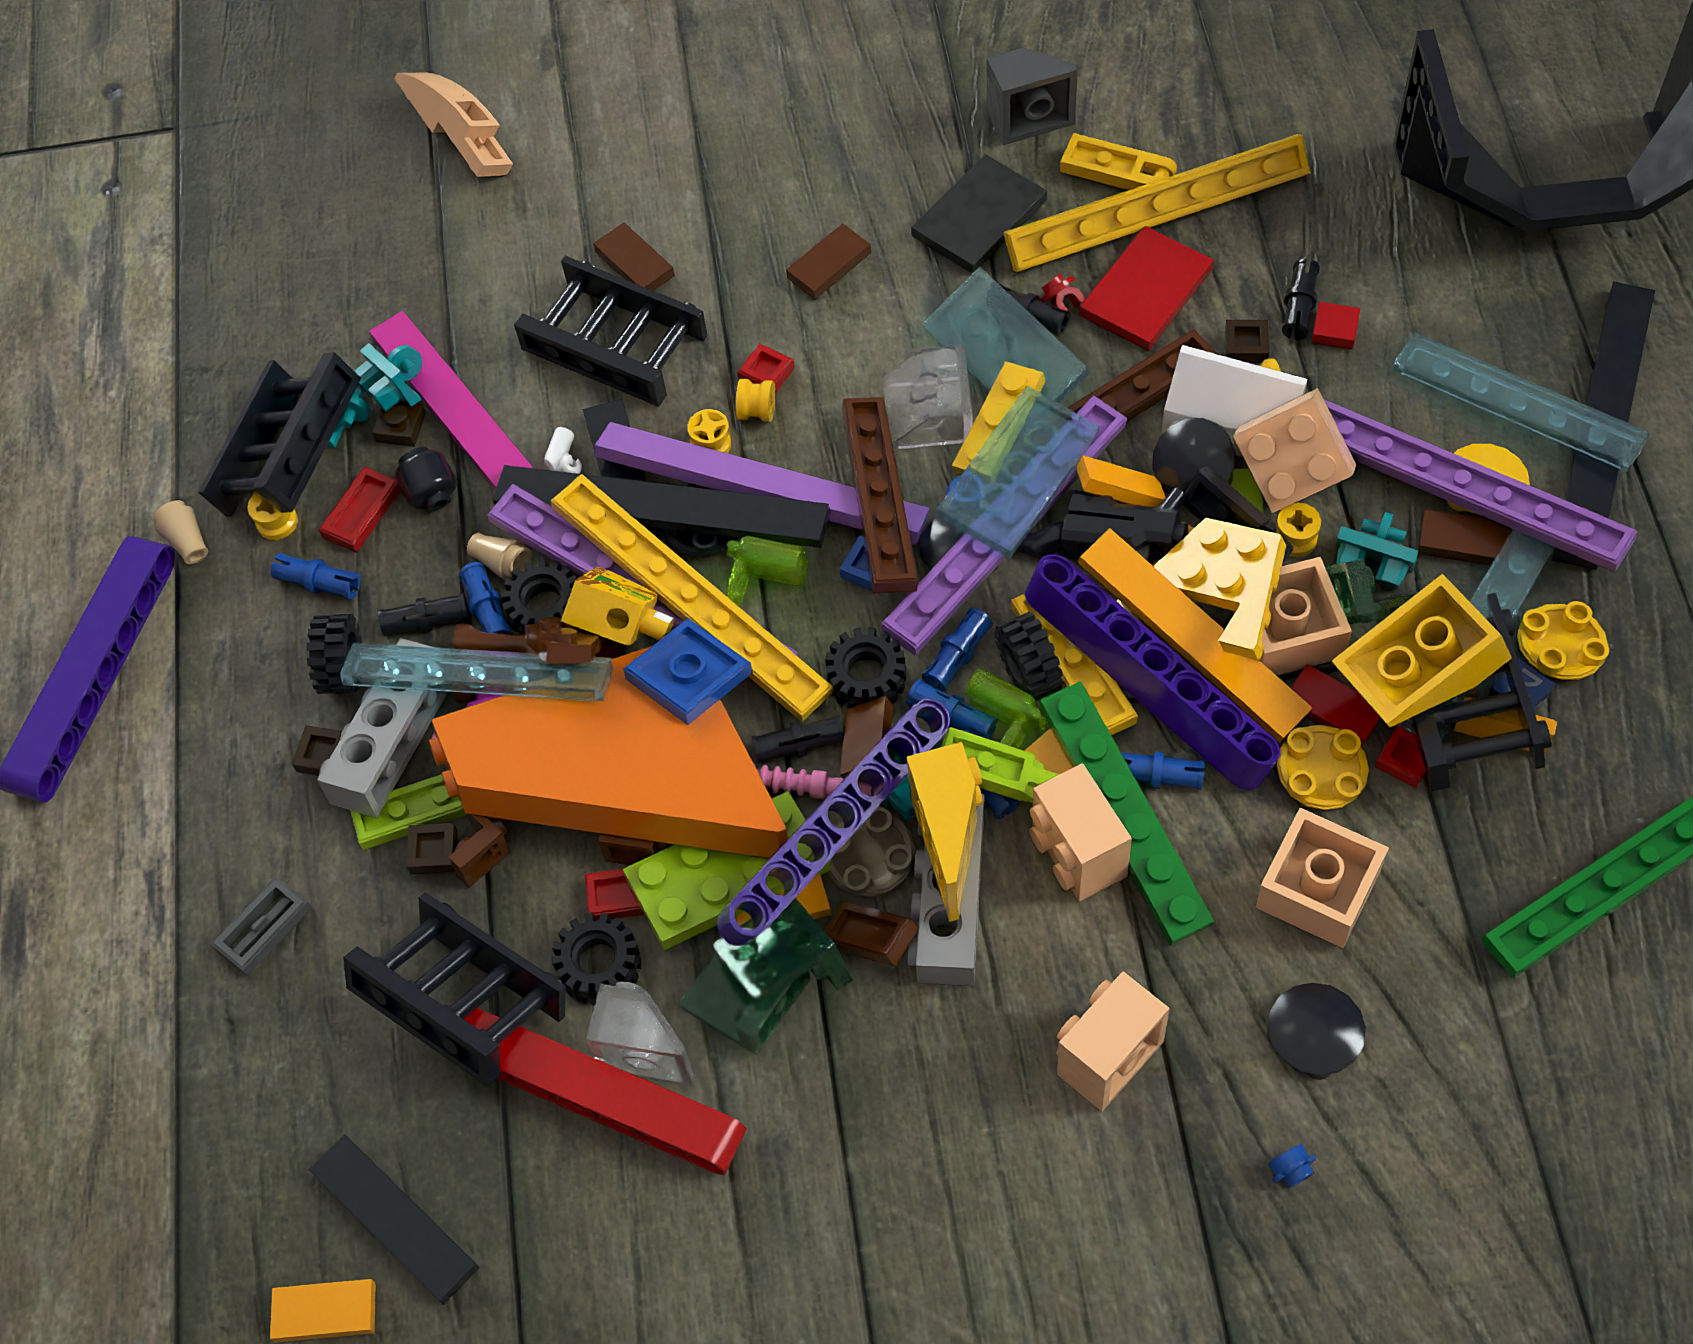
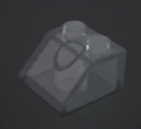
M964 345L922 349L883 377L886 412L894 450L964 443L973 425Z
M617 982L615 986L600 984L586 1037L594 1057L643 1079L694 1087L696 1076L685 1046L650 994L644 991L641 986L630 982Z

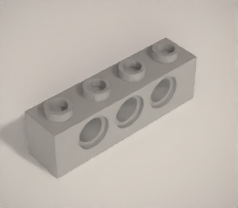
M400 638L393 652L386 656L380 674L373 686L364 693L361 706L353 720L344 727L340 742L330 759L325 760L320 768L317 781L331 805L375 818L378 817L432 722L431 719L434 718L453 684V664L446 650Z
M981 794L983 805L976 806L977 826L959 920L949 922L940 891L935 888L938 884L926 846L925 850H916L914 876L915 878H922L921 893H913L911 919L914 922H919L918 937H913L908 946V965L916 966L918 983L974 986L985 819L984 794ZM918 824V836H922ZM940 925H948L955 929V932L947 937H939L932 933L933 929Z

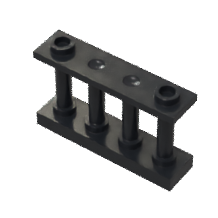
M565 255L561 260L567 287L543 319H535L522 313L514 324L521 350L659 407L667 396L661 369L685 334L704 341L708 336L703 311L692 303H682L600 270L590 262L578 261ZM582 292L601 300L578 333L571 334L557 328ZM616 306L635 313L612 347L605 348L591 342ZM651 320L670 328L647 361L639 362L626 356Z
M335 352L322 355L311 377L294 379L275 360L268 361L198 493L226 517L233 515L243 494L259 493L281 513L293 512L361 377ZM301 395L295 408L288 410L295 396ZM284 427L277 442L271 443L278 428ZM267 460L260 475L253 477L260 462Z
M1496 593L1487 594L1488 618L1486 619L1502 635L1512 659L1493 674L1505 672L1511 691L1441 707L1438 704L1411 717L1431 792L1450 788L1448 769L1456 768V763L1529 747L1535 769L1545 768L1544 749L1552 747L1546 721H1537L1512 645L1510 636L1515 635V627L1510 609L1501 610ZM1517 709L1523 728L1522 730L1452 745L1450 740L1441 742L1438 732L1445 729V724Z
M423 893L418 897L420 926L381 958L377 956L372 957L358 946L343 957L346 989L487 1087L500 1076L499 1044L539 1009L558 1022L565 1018L566 986L554 974L550 972L545 973L458 915L449 904L440 903L427 893ZM434 938L453 950L416 981H407L394 972ZM468 962L487 973L484 978L450 1006L442 1005L429 996V994ZM502 986H506L523 998L487 1030H478L464 1020Z

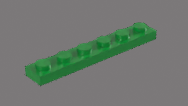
M1079 681L1040 699L1039 707L1071 766L1074 768L1082 763L1084 764L1131 836L1132 842L1128 870L1169 945L1176 944L1212 926L1214 919L1082 682Z
M1693 796L1485 934L1482 943L1512 979L1693 859Z

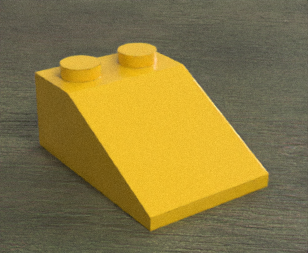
M1441 574L1334 658L1332 663L1390 728L1476 687L1511 660L1512 657L1502 635Z
M962 742L906 757L910 799L949 922L959 920L977 826L976 806L983 805L979 785L982 784L979 765L975 757L967 758Z

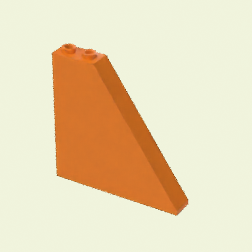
M650 647L431 719L436 738L428 741L437 766L446 764L448 770L441 774L450 799L459 797L463 810L467 814L771 858L788 840L787 828L720 699L687 725L625 679L623 668Z

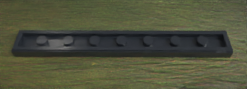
M1614 281L1609 292L1565 497L1566 501L1606 518H1609L1655 294V290ZM1557 547L1554 548L1552 560L1593 570L1598 568V565Z
M504 465L492 500L496 505L510 486L514 484L552 507L551 500L581 474ZM583 474L640 524L647 527L822 548L831 513L828 503Z

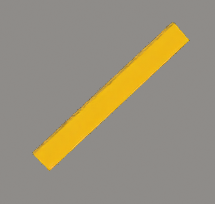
M1296 134L1005 231L1003 234L1013 271L1019 272L1141 231L1144 226L1150 228L1311 174L1303 137L1300 134Z
M583 474L578 476L551 500L552 509L643 587L656 592L658 599L683 621L690 619L751 662L752 674L748 677L801 722L833 693L832 685Z

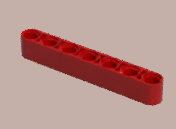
M477 1008L464 1020L478 1030H487L500 1017ZM521 1026L499 1044L500 1076L496 1079L712 1173L726 1174L746 1133L747 1128L727 1114Z

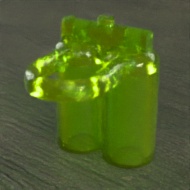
M745 536L740 542L731 540L727 543V556L733 557L735 564L726 596L738 607L742 603L749 576L803 587L809 567V559L805 557L804 547L753 536Z
M981 668L974 672L967 684L965 695L970 698V705L998 718V720L1010 726L1000 743L1019 748L1029 730L1032 728L1039 732L1045 730L1047 720L1041 717L1040 710L1036 706L1035 698L1032 695Z

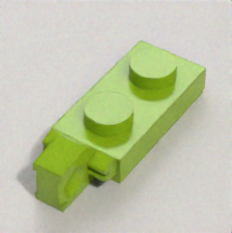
M952 727L946 731L941 746L944 747L962 742L967 758L975 757L978 762L982 777V784L979 785V788L1019 801L1023 800L1024 802L1033 803V788L1060 775L1043 769L1044 764L1035 760L1036 754Z

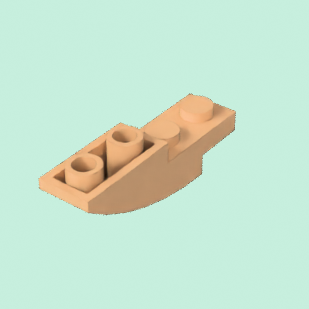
M428 72L396 74L394 79L422 117L426 126L432 133L446 132L477 177L508 174L513 163L494 138L500 124L476 97L462 86L440 75Z

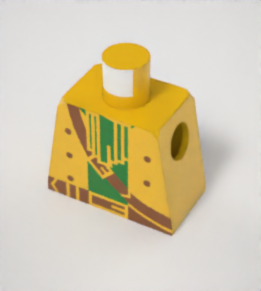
M597 566L575 580L561 621L624 645H631L644 634L661 640L670 633L674 618L654 610L658 599L656 592L603 567Z

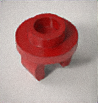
M1060 273L1041 288L1046 295L1040 301L1046 303L1048 300H1051L1052 306L1069 311L1063 304V298H1068L1075 308L1084 302L1085 299L1079 289L1069 286L1075 280L1073 275L1064 279Z

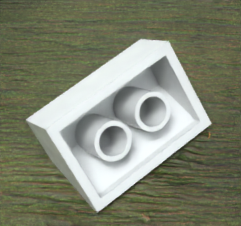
M1182 345L1164 408L1162 434L1171 425L1186 418H1204L1221 425L1231 438L1235 455L1243 457L1233 437L1238 427L1305 395L1308 379Z

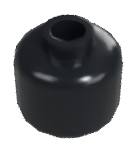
M424 446L417 447L405 453L398 460L399 466L395 471V480L410 506L416 509L428 508L429 511L433 512L442 509L451 502L450 495L456 489L457 478L445 456L440 451L429 450Z

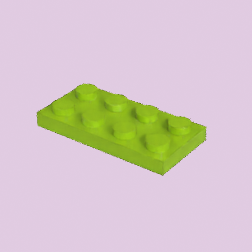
M789 791L772 798V801L787 828V838L789 839L802 825L805 818ZM798 843L797 850L799 855L806 861L814 862V854L811 848L806 844ZM675 844L624 868L623 872L663 950H666L716 926L718 916L724 907L770 858ZM830 860L815 876L822 875L831 870ZM772 876L766 877L767 887L772 893L780 895L784 892L783 884L779 879ZM739 909L735 910L734 916H737L745 911Z

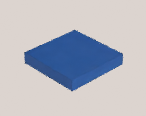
M686 619L623 668L627 681L687 725L752 674L751 662L690 619Z

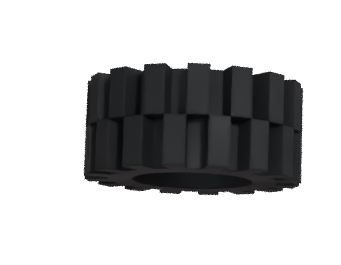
M538 559L539 567L533 568L531 561L524 563L525 572L522 573L518 568L512 572L515 581L506 579L504 583L506 591H502L501 598L510 625L515 632L518 631L519 635H525V624H539V619L562 618L574 582L577 579L575 575L573 576L570 568L565 566L562 569L560 562L553 560L551 567H548L546 559ZM551 591L559 595L558 602L547 610L533 611L527 607L528 601L538 593Z
M1027 612L995 626L996 631L994 635L997 639V648L1001 651V660L1005 662L1008 675L1012 676L1014 686L1018 687L1019 693L1026 700L1037 697L1063 684V679L1061 678L1063 673L1058 666L1060 661L1054 654L1055 648L1053 643L1049 642L1048 633L1045 629L1042 630L1041 622L1038 618H1035L1033 613Z
M352 614L315 615L310 621L311 629H308L307 634L310 640L307 643V651H309L307 665L311 667L309 676L310 680H313V689L316 690L317 694L355 693L359 689L358 684L361 683L360 672L363 669L361 664L363 650H360L362 640L361 636H358L359 626L356 624V618Z
M861 627L853 629L854 637L852 638L848 636L847 632L841 634V644L833 641L830 645L831 654L826 653L825 658L827 682L833 686V693L831 695L836 696V702L841 706L847 702L849 709L886 696L893 705L898 700L897 692L903 693L905 689L904 681H906L904 651L900 649V643L896 639L891 642L890 634L884 630L880 637H877V630L873 627L868 628V635H862ZM860 660H875L883 667L882 674L871 681H858L849 674L851 665Z
M593 913L584 914L585 923L579 924L577 918L570 921L571 931L568 932L562 928L558 933L561 942L554 941L552 950L555 956H552V964L559 980L566 986V992L571 997L575 994L578 1002L585 1004L588 998L593 1006L601 1005V998L607 997L610 1004L617 1001L615 993L621 991L624 996L631 991L628 985L630 981L636 984L639 978L636 969H641L640 952L633 933L629 927L625 928L622 920L615 917L612 922L609 914L600 913L599 920H595ZM597 944L609 946L614 951V961L607 970L598 974H590L580 968V957L587 948Z

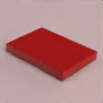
M1144 226L1081 304L1079 315L1149 351L1213 270L1214 260Z

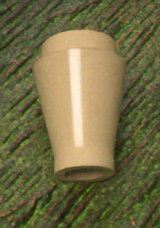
M175 500L164 504L155 512L156 531L182 556L186 564L197 563L207 556L208 549L204 544L192 507L186 506L181 500Z
M476 533L470 538L467 545V553L470 557L483 563L504 580L507 578L514 579L512 572L516 568L523 573L526 571L524 563L529 561L532 563L531 550L520 540Z

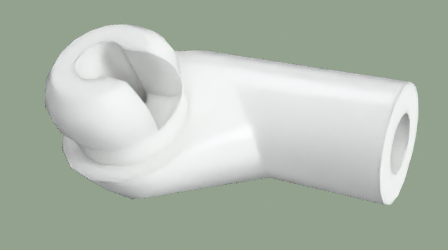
M558 427L555 429L544 462L551 471L580 474L582 470L581 461L579 458L575 461L572 455L569 454L574 433L567 428Z

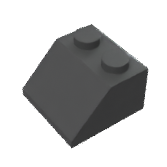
M1024 47L987 58V113L1002 145L1075 125L1077 68L1075 64Z

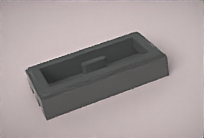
M275 877L211 943V946L231 964L238 967L243 974L248 976L312 907L308 901L278 877ZM280 894H283L284 896L266 915H262L252 925V930L231 949L230 946Z

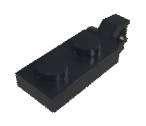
M1205 466L1198 469L1185 493L1187 499L1182 505L1200 521L1209 518L1277 533V527L1273 522H1270L1271 519L1210 467ZM1282 536L1286 544L1283 562H1285L1294 547Z

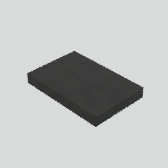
M985 154L911 227L912 237L974 274L1006 242L1003 232L1022 226L1047 200V190Z

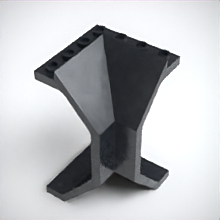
M1693 2L1687 14L1653 112H1645L1643 116L1651 141L1627 176L1520 188L1460 122L1434 29L1417 31L1393 141L1400 174L1507 226H1517L1524 231L1640 220L1693 189Z

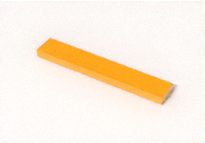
M1111 528L1080 556L1078 563L1279 743L1310 712L1312 707L1261 661L1224 652L1218 640L1225 629Z

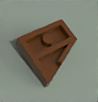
M557 617L539 619V624H525L524 642L546 664L591 662L595 658V654L599 653L602 649V642H608L609 640L608 638L561 621L562 618Z

